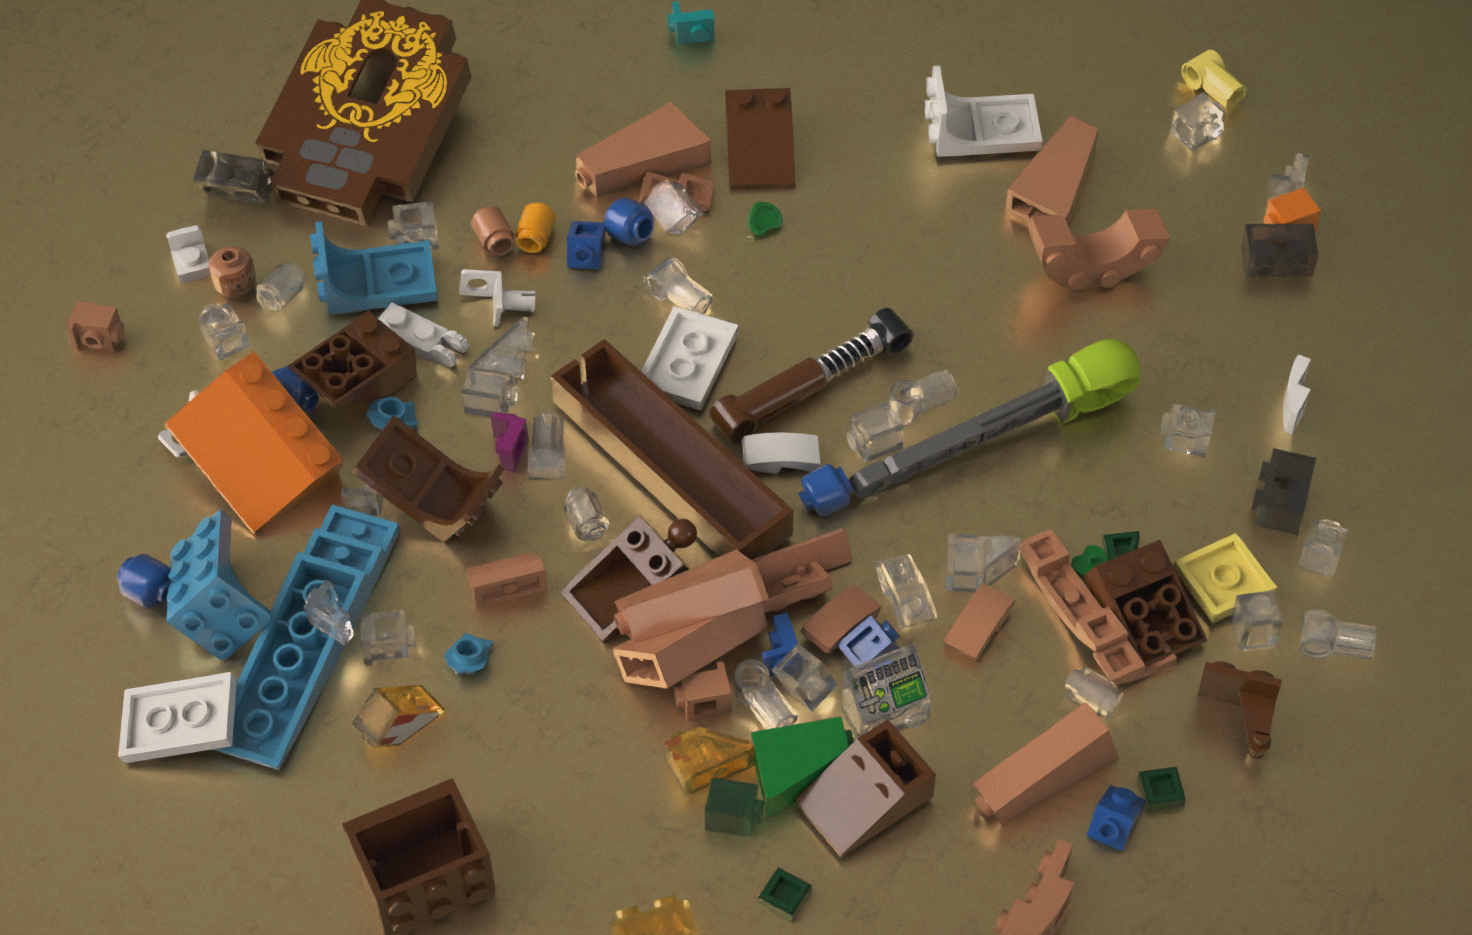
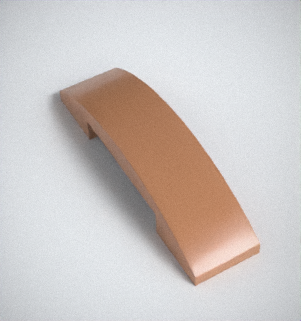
M1052 529L1019 542L1022 555L1043 594L1058 616L1079 640L1096 652L1128 637L1127 630L1110 607H1101L1069 564L1070 554Z

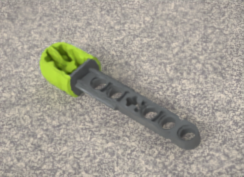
M1108 338L1098 341L1073 354L1068 362L1061 360L1050 365L1042 387L901 450L883 461L880 460L854 473L849 478V482L857 498H864L887 488L888 485L901 482L1053 411L1063 423L1077 418L1079 412L1086 414L1104 408L1122 399L1137 388L1141 374L1137 355L1127 343L1120 340Z

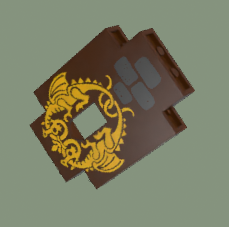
M361 0L348 27L335 21L317 20L255 142L261 160L278 166L269 183L277 202L367 226L382 194L409 202L414 201L472 78L467 58L452 52L456 35L451 19L440 14L432 15L420 12L412 7L389 4L384 0ZM380 53L397 58L396 66L377 104L350 97L367 60L372 55Z

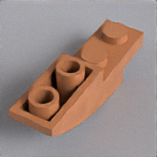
M1058 839L1053 852L1045 851L1038 872L1043 874L1039 885L1032 882L1025 901L1015 898L1010 911L1002 910L995 928L996 933L1000 935L1053 934L1072 898L1074 882L1063 877L1070 863L1073 844Z

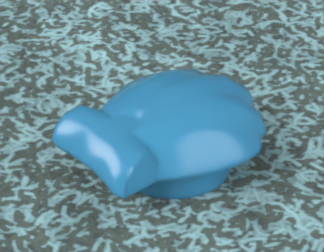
M385 397L374 400L366 412V416L371 421V424L381 430L393 416H396L411 429L416 428L418 425L414 402L403 403L397 398Z
M464 633L462 638L457 640L447 650L444 659L447 661V666L450 669H454L458 675L475 674L485 667L488 653L491 651L494 642Z

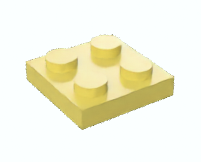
M1237 533L1174 561L1173 567L1176 574L1212 624L1272 597L1276 593L1277 586Z

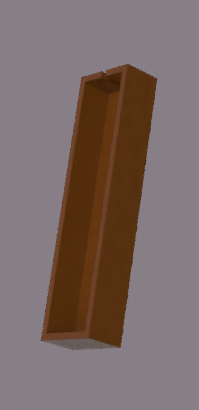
M603 339L580 355L583 384H581L580 363L576 359L550 376L553 402L678 519L691 521L696 527L697 537L719 557L738 550L751 560L770 553L793 536L794 510L606 339Z

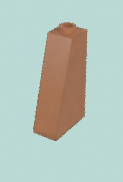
M669 102L577 154L575 176L583 188H588L596 197L642 184L647 171L667 177L709 164L711 162V140L672 102Z
M1070 115L1008 187L1005 211L1029 223L1031 216L1063 214L1069 227L1095 154L1099 129Z
M734 550L614 601L619 612L614 614V619L621 635L627 634L635 643L762 602L769 599L757 564L738 550Z
M762 602L638 643L631 639L613 648V652L626 683L669 688L769 626L764 615V605Z
M1087 702L1083 703L973 782L979 795L974 798V801L987 818L994 815L1001 825L1118 759L1119 756L1109 729Z

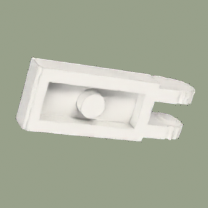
M391 303L378 318L415 348L416 355L428 361L433 360L448 368H452L458 359L455 353L444 346L460 353L466 352L470 347L469 341L461 334L453 330L448 331V329L395 303Z

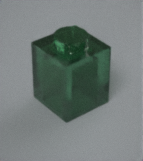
M712 777L704 811L705 830L751 837L753 824L761 823L764 800H758V784Z

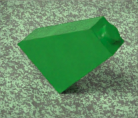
M842 716L751 732V753L766 817L775 816L794 804V799L854 742L852 731H845Z

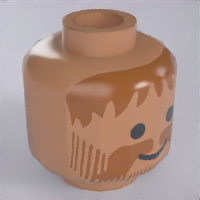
M230 246L219 249L211 256L209 272L212 284L217 292L225 296L234 297L245 294L253 288L256 282V273L253 259L248 251L240 247Z

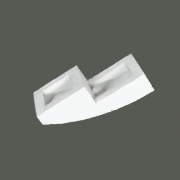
M1299 354L1293 363L1283 402L1285 433L1290 435L1293 434L1305 412L1311 390L1303 386L1311 359Z
M762 433L744 436L742 439L743 463L749 470L777 475L782 467L812 472L821 465L818 436Z

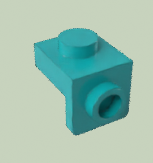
M672 2V13L667 14V25L669 33H675L677 45L715 41L714 14L712 9L681 13L679 2Z

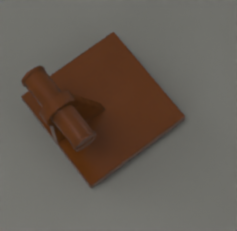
M1223 661L1206 662L1198 696L1240 705L1248 740L1249 755L1254 759H1259L1269 750L1271 746L1270 728L1282 680L1274 678L1271 673L1266 671L1254 670L1247 672L1238 670L1234 665Z

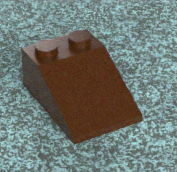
M790 88L725 90L729 190L795 188Z

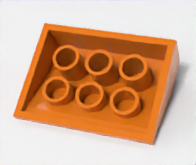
M255 351L225 370L165 422L166 428L253 534H256L339 475L344 461Z

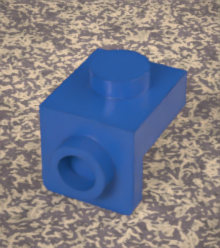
M1110 785L1096 806L1087 836L1119 851L1123 850L1132 827L1143 811L1146 800L1136 796L1133 791L1127 788Z

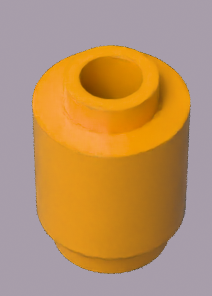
M536 202L525 206L515 232L516 244L521 250L528 253H538L547 245L556 221V214L547 204Z

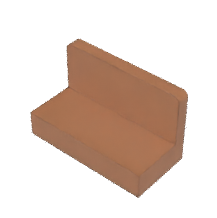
M536 552L470 567L466 570L476 608L548 590L545 567L542 558H538Z

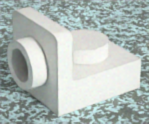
M195 225L168 232L166 235L180 284L210 277L209 258L200 226Z

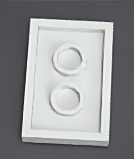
M674 306L641 372L675 403L701 411L737 338L738 325Z
M231 672L126 689L124 691L118 757L124 763H131L232 746L237 684L235 676Z

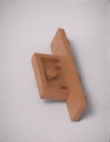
M843 528L751 559L758 566L769 599L762 601L765 613L779 611L789 604L803 599L815 598L820 593L832 589L831 578L826 570L849 563L852 560L848 535Z

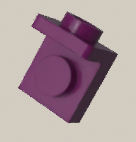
M493 412L490 419L493 436L497 438L495 453L499 455L500 465L504 468V471L515 473L529 441L526 419L520 418L515 414Z

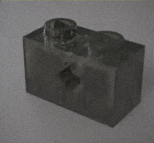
M1245 224L1241 243L1245 277H1313L1318 258L1314 224Z
M1273 448L1270 462L1263 460L1258 481L1265 483L1264 489L1256 488L1251 510L1258 511L1256 526L1298 535L1316 458Z

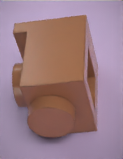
M77 301L65 327L72 349L79 350L81 345L95 349L114 350L116 344L120 343L124 336V324L120 321L116 307Z
M724 661L716 662V669L697 670L682 679L681 684L674 685L677 707H684L687 721L732 713V693Z

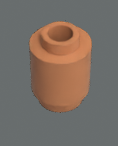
M490 206L483 207L475 213L471 220V226L483 248L493 256H502L510 252L515 244L514 232L502 211L498 207Z

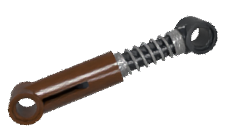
M883 308L869 319L866 324V330L860 332L858 337H851L850 341H844L842 346L837 345L835 350L830 349L827 354H821L819 358L813 359L809 357L738 397L734 394L722 397L711 408L709 418L730 443H741L743 437L752 435L758 425L824 389L827 382L832 380V375L839 376L841 370L847 372L848 366L855 367V362L862 363L864 357L870 359V356L884 352L889 356L901 353L911 343L914 336L913 331L891 308Z

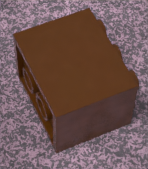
M453 778L342 823L351 863L384 935L406 934L422 922L432 918H443L450 914L453 909L467 903H478L487 898L490 893L496 891L490 853Z

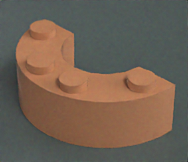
M1157 208L1125 210L1121 218L1111 227L1090 235L1072 234L1063 214L1031 216L1029 224L1030 238L1046 275L1054 282L1070 287L1072 290L1098 286L1110 288L1117 285L1121 280L1132 276L1151 262L1158 260L1170 240V236Z

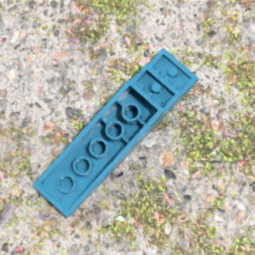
M331 504L321 528L314 529L304 552L297 553L272 606L271 620L262 628L236 684L232 746L212 750L277 770L281 768L333 672L374 589L400 532L398 523Z

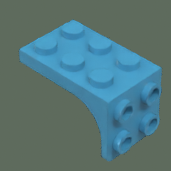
M322 221L315 222L316 233L310 234L312 253L319 254V256H314V274L316 280H322L317 282L320 302H327L329 315L386 308L391 303L400 306L438 300L430 240L360 250L344 249L334 245L327 239Z
M222 509L211 518H204L196 527L195 532L186 541L184 539L180 540L170 553L171 570L168 575L170 585L167 594L166 622L218 659L225 660L271 620V611L254 599L242 587L233 573L230 564L232 517Z

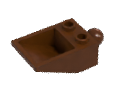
M639 515L560 592L599 638L606 643L621 634L614 619V614L619 613L614 601L691 569L675 550L677 548H687L695 542L697 538L696 527L687 519H678L669 526L668 538L664 539L654 527Z

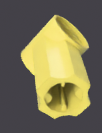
M1209 49L1185 63L1181 68L1182 77L1189 87L1195 90L1202 87L1225 108L1228 107L1231 110L1236 107L1246 95L1247 87L1225 69L1221 56L1214 50Z

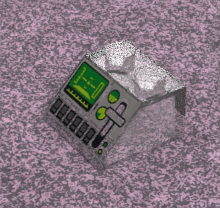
M913 643L844 670L842 712L857 739L887 719L900 731L905 728H916L930 718L931 696L917 650Z

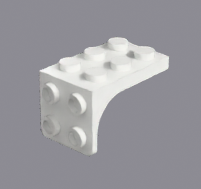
M933 66L932 77H927L926 80L927 96L931 97V99L925 100L926 120L931 119L932 124H929V142L936 145L937 157L1040 151L1042 149L1043 140L1034 94L957 97L944 90L940 66Z

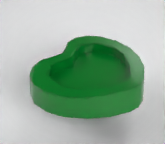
M756 202L748 214V228L754 235H762L769 228H778L783 221L782 213L771 203Z
M1089 545L1084 549L1082 555L1075 556L1072 559L1071 566L1078 576L1084 579V575L1095 566L1108 561V557L1102 548L1096 545Z

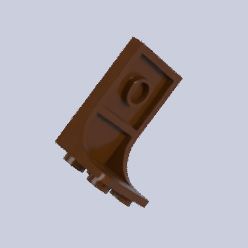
M393 416L357 463L352 473L444 543L453 534L459 537L469 524L472 526L478 520L485 509L482 507V504L487 498L491 499L501 487L503 481L499 477L503 473L504 468L498 464L489 472H476L462 467L396 416Z

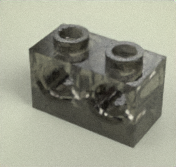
M202 150L193 181L207 196L268 206L272 193L269 183L274 172L262 159Z

